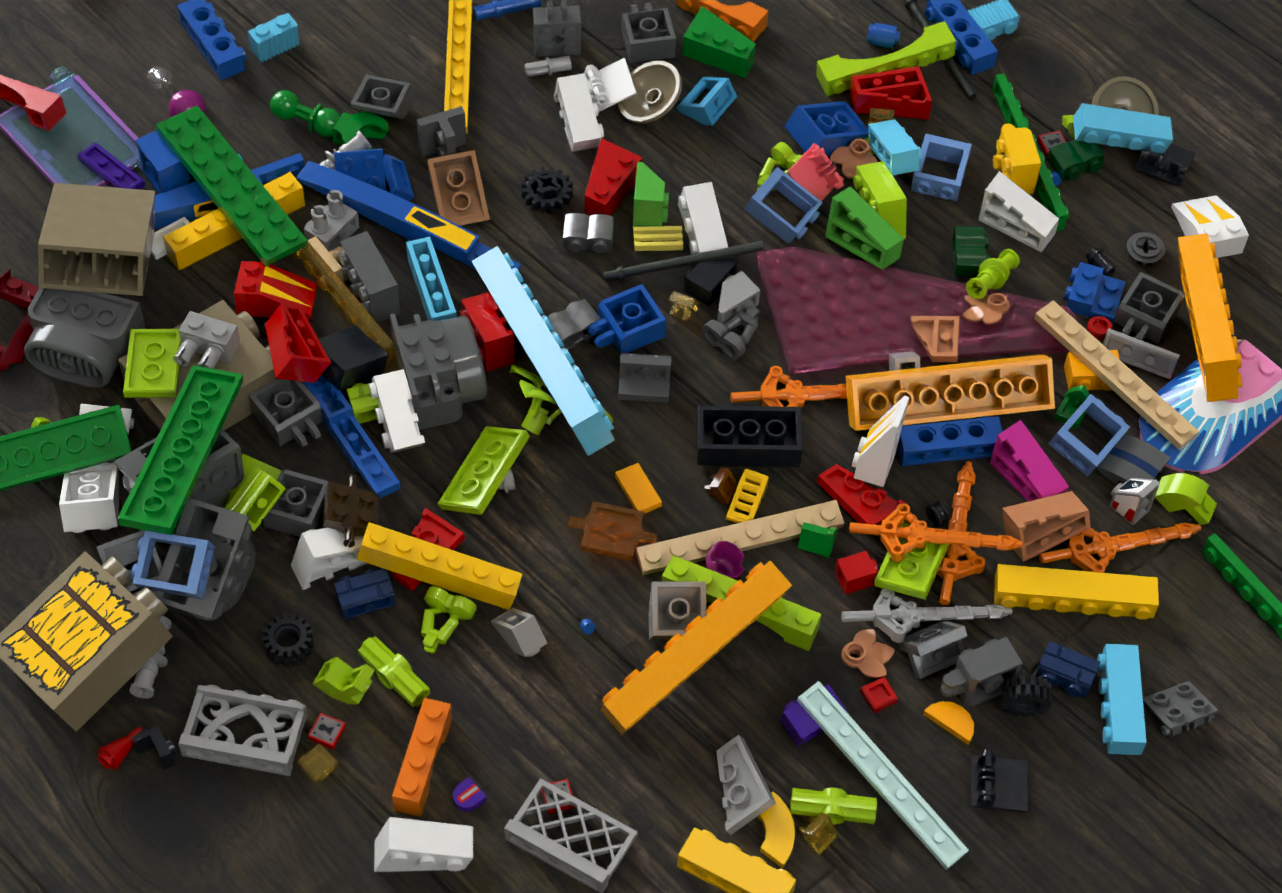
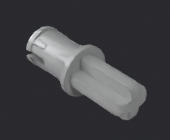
M569 55L552 59L546 57L543 61L526 63L525 73L528 77L542 74L551 76L555 72L571 70V60Z

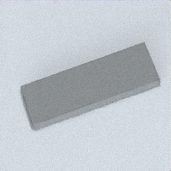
M1108 329L1103 341V345L1108 350H1118L1120 361L1167 379H1171L1180 356L1112 329Z

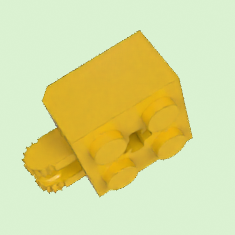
M1004 124L1001 128L999 140L996 142L997 154L993 156L994 169H998V172L1000 171L1027 194H1034L1041 161L1032 132L1026 127L1015 128L1013 124Z

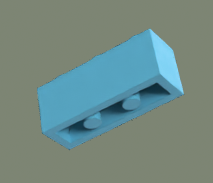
M895 119L868 124L869 146L878 158L885 162L892 175L919 171V161L922 160L921 149L916 146L912 137L908 136L904 127H901Z

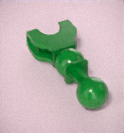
M289 90L276 92L270 100V110L276 118L291 120L297 117L309 122V132L315 130L322 137H333V142L340 145V147L355 137L358 130L365 138L378 140L383 139L389 132L387 121L373 113L359 112L348 114L343 112L340 116L339 112L333 108L322 109L321 103H318L313 110L301 105L297 95Z

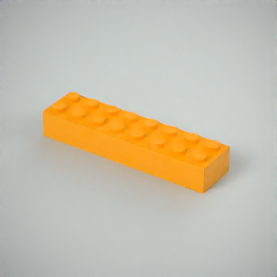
M1208 233L1178 237L1180 277L1185 293L1184 296L1207 402L1238 399V388L1243 387L1241 372H1237L1239 368H1242L1240 352L1235 353L1238 351L1236 336L1231 337V335H1234L1233 321L1228 320L1230 319L1229 304H1224L1227 303L1225 288H1223L1222 274L1217 273L1219 272L1218 257L1213 258L1216 257L1214 242L1210 243Z
M1044 354L846 376L849 426L855 431L870 429L904 396L909 397L903 425L1055 409L1052 358Z
M771 560L766 565H763L762 562L756 565L745 577L747 579L745 583L741 579L735 583L725 594L727 598L724 601L719 597L708 607V610L705 612L707 615L704 618L698 615L687 625L686 633L683 636L677 633L666 643L665 651L662 654L656 651L645 661L646 663L643 665L645 668L641 672L635 669L624 679V686L620 690L614 687L603 697L602 702L604 704L600 711L621 735L628 731L787 593L792 584Z

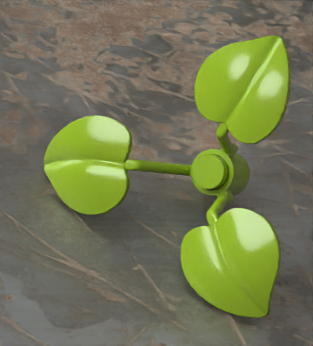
M511 365L509 373H519L534 383L532 385L523 380L519 382L525 398L533 397L531 407L521 426L539 435L545 423L550 425L553 419L561 413V410L559 408L548 417L549 411L541 407L542 401L546 400L555 405L557 403L550 395L541 390L542 386L546 387L541 377L522 367ZM605 410L606 415L608 416L609 420L611 421V423H613V418H612L611 415Z

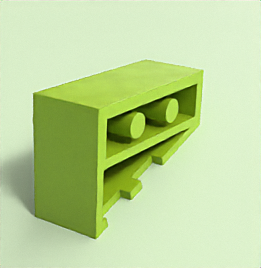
M881 161L856 166V176L853 177V183L859 195L900 236L906 239L907 198L885 162Z

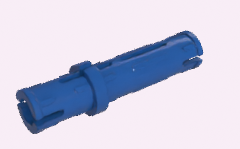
M492 0L491 3L473 6L472 11L474 19L478 21L484 18H499L507 13L541 7L542 2L541 0Z

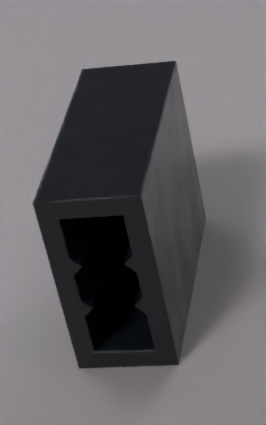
M357 326L319 338L331 361L322 376L338 390L383 374L389 354Z

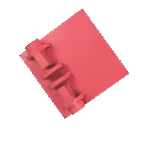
M816 143L787 172L793 180L820 201L834 187L838 190L844 186L843 177H840L839 173L835 171V165L831 166L832 161L825 154L824 148H820Z

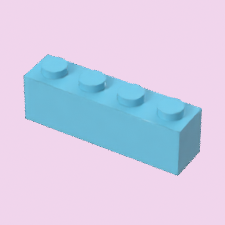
M1082 103L1073 117L1075 140L1124 147L1132 150L1144 149L1147 151L1150 149L1155 153L1162 154L1173 141L1171 118L1166 116Z
M425 237L406 242L408 263L427 319L440 321L455 318L456 310L431 238Z
M1105 644L1102 654H1098L1097 661L1101 662L1098 670H1102V678L1099 680V693L1104 694V702L1101 704V718L1106 720V727L1103 728V743H1107L1108 754L1141 755L1147 742L1138 645Z

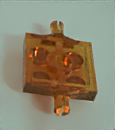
M594 501L591 511L585 519L570 516L568 521V527L583 529L582 551L630 561L633 560L635 549L640 541L653 544L656 543L658 535L642 531L643 511Z

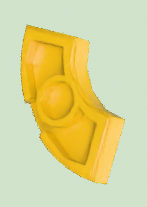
M772 792L771 794L776 804L757 816L766 832L765 841L760 848V852L783 868L790 858L793 849L795 828L788 807L775 792Z

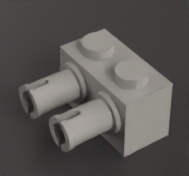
M332 190L330 194H327L328 205L314 206V209H311L312 220L308 221L304 228V235L307 240L316 236L328 251L340 246V241L349 238L359 228L358 212L343 203V195L338 190Z
M189 311L179 329L181 346L174 355L173 360L180 366L184 360L183 367H187L194 353L203 355L197 364L200 367L214 369L218 360L230 363L240 345L237 325Z

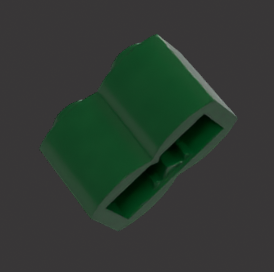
M1073 140L1051 148L1048 162L1054 171L1060 175L1062 181L1073 180L1079 177L1081 173L1099 170L1103 166L1105 154L1097 143Z
M954 227L952 236L954 275L977 276L982 262L990 258V254H986V249L989 247V235H985L984 227Z

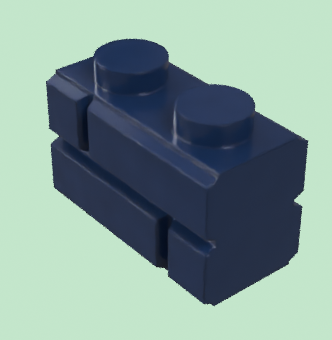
M372 568L356 577L344 576L334 583L336 598L344 620L396 605L394 590L387 570L384 568L380 570Z
M1049 641L1035 677L1041 676L1043 680L1047 679L1051 686L1056 685L1063 688L1073 697L1082 696L1086 698L1101 662Z

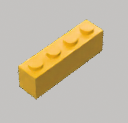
M694 827L678 855V868L727 893H793L795 889L796 879L789 872L783 869L777 870L767 865L758 856L751 857L743 853L738 846L732 843L726 844L716 839L715 835L707 830L700 831Z

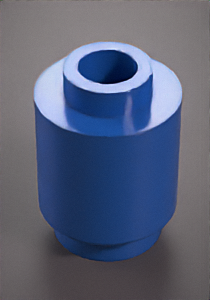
M870 24L867 42L872 43V46L893 49L894 45H899L901 31H897V26Z

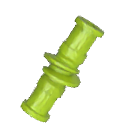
M1005 249L999 254V258H989L983 261L979 267L977 277L967 282V293L974 299H982L987 294L988 289L997 290L1002 288L1005 281L1008 280L1010 270L1019 266L1020 258L1018 254L1012 249Z

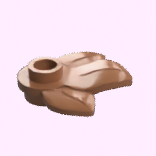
M855 139L849 146L838 147L830 156V160L833 163L842 165L843 175L849 179L856 176V166L877 162V159L871 154L868 142L863 139Z
M1000 293L986 294L982 299H974L967 295L964 299L971 307L963 313V318L971 322L983 320L985 324H993L1001 320L1002 314L1009 310L1010 304L1007 297Z
M866 629L856 633L853 642L843 647L841 658L847 666L858 668L863 675L871 678H881L886 676L887 672L884 664L892 658L895 650L886 644L875 642V630ZM851 654H857V655L859 656V658H854V657H851L850 655H851Z

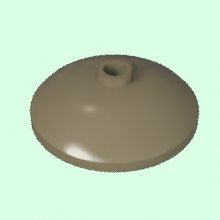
M652 61L639 66L630 73L637 94L619 102L618 107L623 116L634 123H649L663 117L673 108L680 96L682 89L680 73L672 64L665 61Z
M1121 76L1108 80L1099 87L1092 101V105L1159 115L1158 103L1153 92L1143 82L1132 77Z

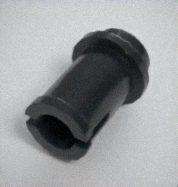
M1094 247L1086 255L1088 263L1103 268V275L1111 276L1116 271L1117 266L1103 254V249Z

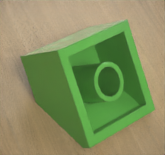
M638 162L633 228L662 226V223H667L668 208L664 207H668L669 193H664L665 182L643 162Z

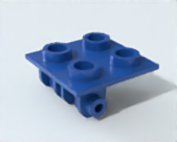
M382 149L334 152L336 171L386 191Z

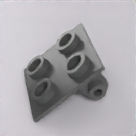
M1190 681L1143 698L1144 704L1164 723L1161 726V732L1165 737H1174L1176 734L1182 733V730L1187 732L1189 727L1195 729L1200 725L1208 724L1211 722V719H1214V714L1219 712Z

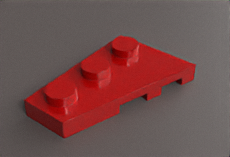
M838 464L819 474L816 480L858 523L882 525V520H885L896 510L899 504H908L901 499L897 502L886 495L887 492L881 488L876 490L865 484L864 481L855 479L854 473Z
M427 508L421 514L422 519L419 525L415 526L412 531V537L451 550H455L465 540L464 532ZM391 571L392 578L411 591L422 582Z

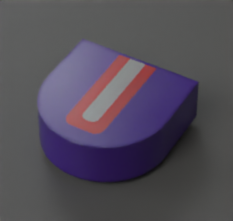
M470 777L458 784L453 791L454 805L461 811H473L487 801V796Z

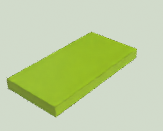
M486 426L437 503L441 510L482 515L529 439L530 435L526 430Z

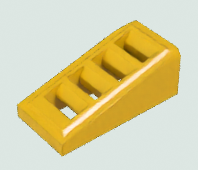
M744 469L726 515V520L735 523L754 520L767 489L768 476ZM745 490V491H748V492H751V493H754V494H757V495L754 496V495L745 493V492H743V491ZM739 500H742V501L751 503V504H753V505L751 506V505H748V504L739 502ZM736 508L748 512L749 516L736 512Z

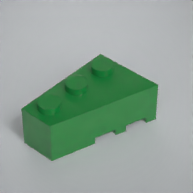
M702 6L683 36L682 55L745 78L754 64L756 44Z

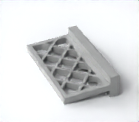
M541 778L514 819H510L504 828L505 840L600 893H603L607 888L609 879L638 833L634 829ZM544 789L553 794L555 802L539 805L537 796ZM571 804L577 808L579 815L563 819L561 806ZM556 808L559 820L543 823L540 811ZM537 812L539 825L528 827L521 823L525 815ZM596 818L601 821L603 829L587 832L584 820ZM580 821L583 834L568 837L565 825ZM561 826L564 838L551 840L547 837L545 829ZM620 831L628 836L624 843L611 845L610 833ZM605 835L608 847L592 851L589 838ZM585 839L588 852L576 854L571 851L569 843ZM610 853L612 862L607 870L596 865L594 856Z

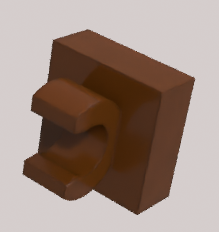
M720 467L717 474L711 475V484L705 485L704 488L710 496H715L720 504L728 505L736 492L738 482L729 468Z

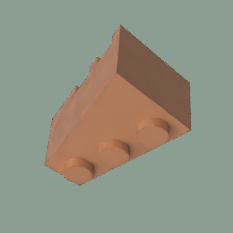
M1072 491L1002 508L1005 534L1023 541L1022 548L1013 549L1023 562L1091 528L1089 510Z

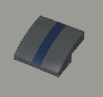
M1124 434L1097 466L1096 470L1114 484H1117L1119 481L1125 483L1130 478L1154 480L1170 457L1154 446Z

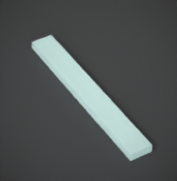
M819 681L798 697L797 701L946 870L969 851Z

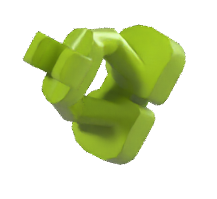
M784 142L776 144L771 149L773 158L769 157L759 174V180L757 181L759 187L757 190L771 175L774 165L788 169L784 171L788 175L789 169L802 155L793 153L792 149Z
M432 586L429 587L424 597L425 602L431 608L424 610L421 635L424 637V650L428 653H435L438 643L445 644L459 624V619H472L477 609L474 602L468 598L459 595L453 596L441 588ZM448 612L450 615L449 620L440 630L434 629V615Z

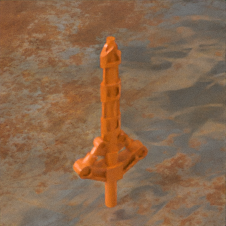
M772 366L760 391L730 393L731 403L761 401V406L784 407L779 400H787L789 405L786 407H803L805 401L835 398L847 399L846 384L802 386L801 381L790 379L779 366ZM778 382L786 385L785 389L776 390Z
M969 461L965 463L963 469L957 475L959 487L957 493L954 494L952 503L953 514L949 521L948 530L960 532L967 530V512L970 511L972 501L970 489L971 485L975 484L976 478L972 463ZM949 544L945 553L946 558H943L937 575L943 579L939 599L940 604H950L953 581L973 574H980L984 571L985 559L978 556L970 547ZM966 555L968 560H958L959 556Z
M899 504L896 510L885 520H882V525L850 522L849 533L881 536V542L889 552L890 558L895 562L902 561L904 555L911 552L914 548H923L925 543L963 545L976 548L994 547L997 550L1009 551L1022 548L1023 542L1008 535L992 536L978 532L927 528V523L919 521L910 512V506L907 504ZM905 521L910 524L909 527L901 526ZM898 538L907 539L908 542L901 545Z
M1184 522L1174 524V527L1162 529L1158 527L1144 530L1143 532L1127 533L1110 537L1105 531L1099 533L1094 531L1095 529L1089 528L1071 537L1068 548L1040 553L1039 560L1043 564L1070 558L1071 563L1076 564L1084 571L1104 573L1109 561L1115 558L1116 552L1135 549L1145 545L1166 543L1167 540L1175 538H1190L1197 531H1201L1200 524L1195 525ZM1084 536L1093 537L1092 542L1085 544ZM1097 554L1101 559L1097 561L1092 555Z

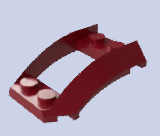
M10 268L0 276V298L28 309L39 287L12 277ZM28 313L16 330L8 348L0 345V371L8 369L9 364L15 362L22 364L24 362V348L33 332Z

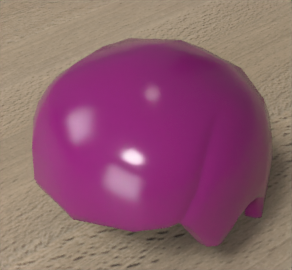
M179 91L171 97L168 110L169 116L171 118L196 105L204 113L206 110L205 100L196 91Z
M719 541L710 549L706 556V568L738 580L745 570V567H742L744 554L735 544L729 541Z

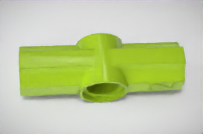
M376 636L369 637L363 642L358 650L359 655L376 671V675L383 685L390 690L394 689L412 707L421 705L424 698H427L430 694V688L412 672V668L407 660L400 654L395 655Z
M826 788L823 791L792 789L791 814L820 817L821 821L828 824H840L844 821L874 824L877 798L847 795L844 790L839 788Z

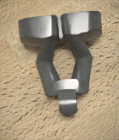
M751 306L746 312L739 311L724 323L710 320L702 327L703 337L710 345L720 347L729 359L737 360L746 352L745 345L749 343L755 330L758 328L757 315H759L760 310ZM741 324L745 327L741 336L730 331Z

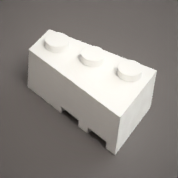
M585 73L557 78L554 94L555 102H560L562 111H559L561 119L564 118L565 132L572 152L599 147L601 138H604L602 124H598L596 118L598 116V107L596 102L592 103L591 95H593L591 81L586 80Z
M311 529L302 533L291 563V567L302 589L310 588V582L325 577L326 581L334 578V572L346 567L351 571L368 564L357 560L364 536H355V545L349 548V543L347 547L343 544L344 533L336 529Z

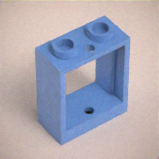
M925 134L921 147L922 160L919 161V171L914 172L911 191L957 201L972 144ZM928 157L960 165L956 181L921 173L925 158Z
M777 167L752 196L744 209L790 245L795 237L800 240L808 228L805 227L807 222L813 224L820 215V212L817 210L823 202ZM773 188L806 213L796 227H793L762 202Z
M1090 394L1048 444L1088 477L1130 426L1120 416L1115 415L1101 400L1096 399ZM1083 412H1086L1113 435V438L1098 455L1068 431Z
M145 530L144 536L138 542V562L134 564L131 572L133 584L141 589L147 587L152 591L203 599L215 545L208 540ZM155 541L196 548L187 586L147 579Z

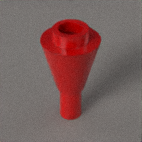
M136 727L126 737L98 748V761L106 769L117 770L134 745L132 738L138 735L142 729Z

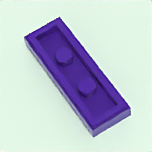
M96 142L77 155L78 161L111 187L139 190L145 187V181Z

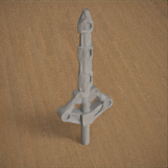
M882 589L872 610L842 611L841 620L842 622L873 621L874 627L881 629L891 637L892 641L901 643L905 640V635L912 630V627L917 628L920 626V621L973 620L974 618L1001 619L1007 615H1012V608H1006L1002 605H985V607H916V603L903 601L902 598L895 595L894 591ZM893 605L899 609L890 610V606Z

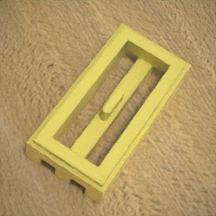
M682 226L633 228L634 251L683 250Z

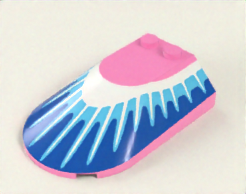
M1237 339L1238 351L1235 353L1240 352L1242 368H1239L1237 372H1241L1243 387L1238 388L1239 398L1207 402L1197 359L1161 388L1157 394L1199 431L1198 436L1179 451L1140 415V438L1169 456L1170 459L1165 466L1181 473L1193 471L1200 474L1217 471L1226 466L1282 420V369L1247 340Z

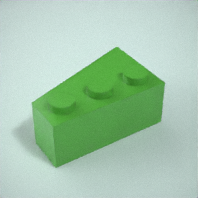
M848 187L832 197L826 238L881 270L900 259L904 238L853 188Z

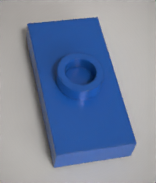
M385 154L383 156L384 171L390 193L410 202L414 198L404 161Z

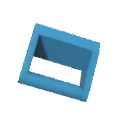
M702 77L677 106V110L704 125L713 126L737 98V95L729 78ZM705 88L711 90L699 104H692Z

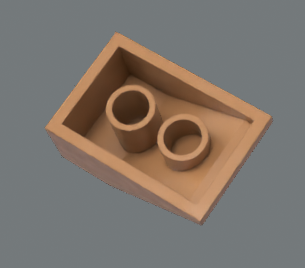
M475 150L427 159L439 216L459 226L490 221Z

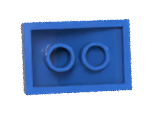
M846 101L798 105L785 125L791 137L800 145L804 153L816 143L820 148H824L827 157L838 147L849 146L855 139L864 140L869 137V129Z

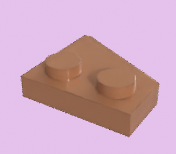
M911 316L912 327L932 362H958L959 316Z

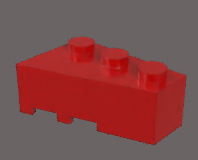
M919 66L852 76L849 96L855 113L929 120L932 99Z
M601 138L585 193V214L589 216L596 214L611 216L636 184L637 164L642 162L641 156Z
M487 292L461 300L462 310L459 311V316H466L471 322L486 372L514 364V333L512 330L507 331L504 325L507 324L505 317H500L498 313L500 312L499 307L491 293Z
M280 304L265 324L275 378L315 383L330 365L331 361L301 306Z

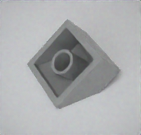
M651 582L648 614L649 641H669L677 633L683 636L686 633L687 625L698 615L702 618L707 615L705 613L706 582Z

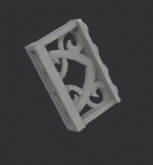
M198 685L184 732L181 734L178 743L182 756L281 775H291L293 760L307 719V711L304 704L292 699L287 701L278 700L270 695H251L243 690H224L216 685ZM207 704L221 706L218 711L210 708L211 714L215 718L213 721L203 715V708ZM251 715L259 723L264 733L249 737L243 745L235 744L234 735L225 726L238 718ZM278 717L293 720L292 727L287 731L275 733L274 731L282 729L286 722H277ZM200 721L207 727L202 731L199 737L194 736L198 722ZM218 731L227 736L226 741L217 740L219 737H222L220 733H217ZM289 738L285 753L279 752L277 740ZM257 741H261L260 744L263 747L257 748L252 747V745Z

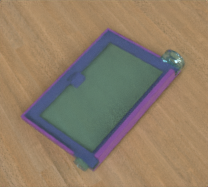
M60 66L55 69L50 76V83L52 85L43 89L61 95L67 113L50 131L31 125L26 111L17 105L0 114V129L53 186L54 183L102 187L108 185L78 161L77 155L94 142L98 143L130 170L136 167L142 170L136 145L138 137L67 66Z

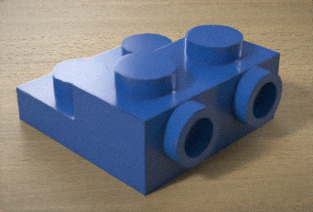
M1080 262L1078 268L1073 267L1069 279L1070 282H1074L1073 286L1067 285L1063 300L1068 301L1065 310L1090 318L1103 316L1113 324L1126 281L1102 275L1103 268Z

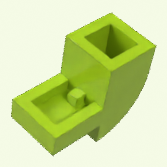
M1185 473L1171 474L1161 478L1155 498L1169 513L1186 509L1200 525L1210 522L1217 503L1206 493L1209 485L1205 481Z
M335 657L324 663L313 685L334 699L355 705L359 704L364 693L372 683L370 678L375 670L367 664L353 669L344 661Z

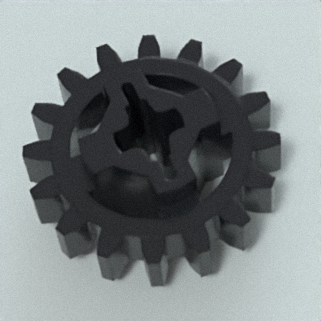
M541 167L540 172L533 169L532 176L526 175L525 181L522 182V199H525V205L532 204L533 211L540 208L542 214L546 210H550L553 214L555 208L562 211L563 204L569 205L570 199L573 198V181H569L568 174L563 176V170L561 169L557 172H554L553 167H550L549 171Z

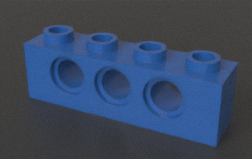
M189 0L177 5L181 24L220 81L246 70L244 60L247 58L243 48L236 45L233 34L227 32L222 18H217L211 3H207L206 0Z
M959 0L927 1L925 9L927 20L933 25L946 22L956 40L955 55L960 60L962 67L966 68L970 75L995 67L998 50Z
M984 416L977 419H957L947 422H930L928 424L902 426L897 446L901 466L992 457L997 435L1003 432L999 416Z

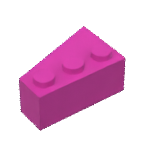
M1021 420L997 435L990 464L1028 502L1068 492L1069 486Z

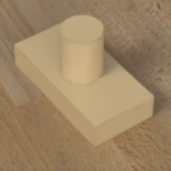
M316 236L307 241L309 256L335 287L343 284V269L339 265L340 259L338 256V252H341L340 246L328 251Z

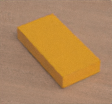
M639 463L615 472L616 480L638 516L662 507L661 499Z

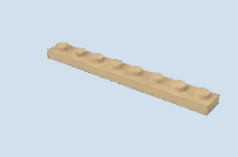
M1054 300L1036 312L1034 319L1179 451L1198 436L1199 431Z
M837 500L636 547V554L642 574L646 575L665 570L673 555L692 563L704 561L710 549L719 541H729L735 544L741 551H746L800 538L804 522L830 529V527H843L844 521Z

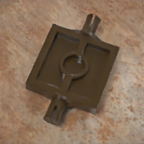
M352 474L347 477V485L328 481L325 488L323 527L336 529L344 533V546L347 547L349 543L348 547H353L355 545V536H364L369 522L378 525L379 495H376L375 492L358 488V476L355 475L353 479Z

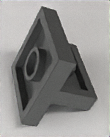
M462 106L417 119L419 152L422 157L438 153L439 157L457 154L456 147L467 144L465 112Z
M621 353L618 400L669 403L671 356Z
M942 620L905 636V640L897 643L899 650L908 653L915 676L921 679L956 664L958 656L965 651L961 639L968 635L965 626Z

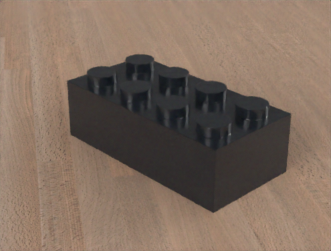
M698 405L697 465L800 467L803 450L801 407Z

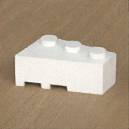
M1000 171L985 189L979 215V221L1041 253L1055 235L1059 222L1058 217Z
M712 182L683 187L681 196L678 197V206L686 233H688L690 239L691 254L728 248Z
M404 369L373 376V383L369 384L372 399L377 398L379 405L375 412L378 423H383L385 433L381 435L385 449L389 448L390 453L423 445L425 440L419 432L417 424L419 419L417 413L414 412L412 396Z
M389 817L375 839L374 872L464 870L473 859V826Z

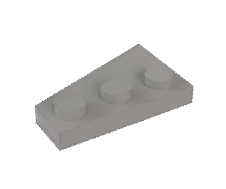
M739 735L716 750L719 777L723 783L724 790L722 803L727 815L725 828L726 832L731 835L776 804L744 738Z

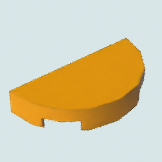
M941 701L931 704L924 710L923 715L967 745L970 744L974 734V722L971 715L962 706L953 702Z

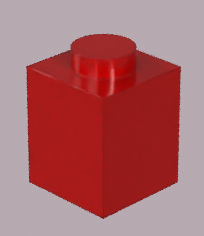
M867 551L837 559L835 575L845 595L874 586L876 574H878V566L874 559H870Z

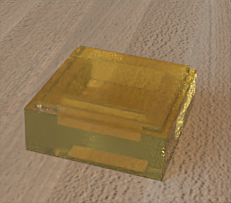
M320 744L298 760L299 766L316 783L320 782L338 767V762Z

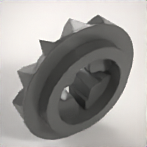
M1139 232L1132 235L1127 241L1126 249L1128 250V256L1133 257L1134 263L1140 261L1144 266L1147 263L1154 265L1157 261H1161L1165 254L1163 241L1154 234ZM1144 244H1146L1147 254L1144 253L1142 249L1144 247Z

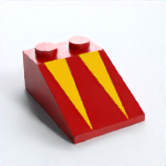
M241 261L234 291L236 315L246 311L251 317H271L280 304L301 306L307 319H311L317 283L272 264L265 266L262 262Z

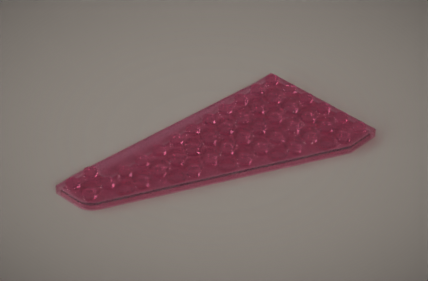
M795 246L756 252L755 259L790 375L848 365L887 363L891 353L915 352L920 356V360L930 359L912 327L911 316H959L958 357L1033 351L1036 354L1069 351L1034 319L1036 312L1050 302L988 289L987 295L994 293L1005 295L1010 304L1009 310L1002 314L1001 320L993 324H985L983 320L971 322L963 318V313L971 307L964 299L965 296L969 295L964 283L891 267L881 270L868 262ZM1058 304L1078 322L1075 314L1068 307Z

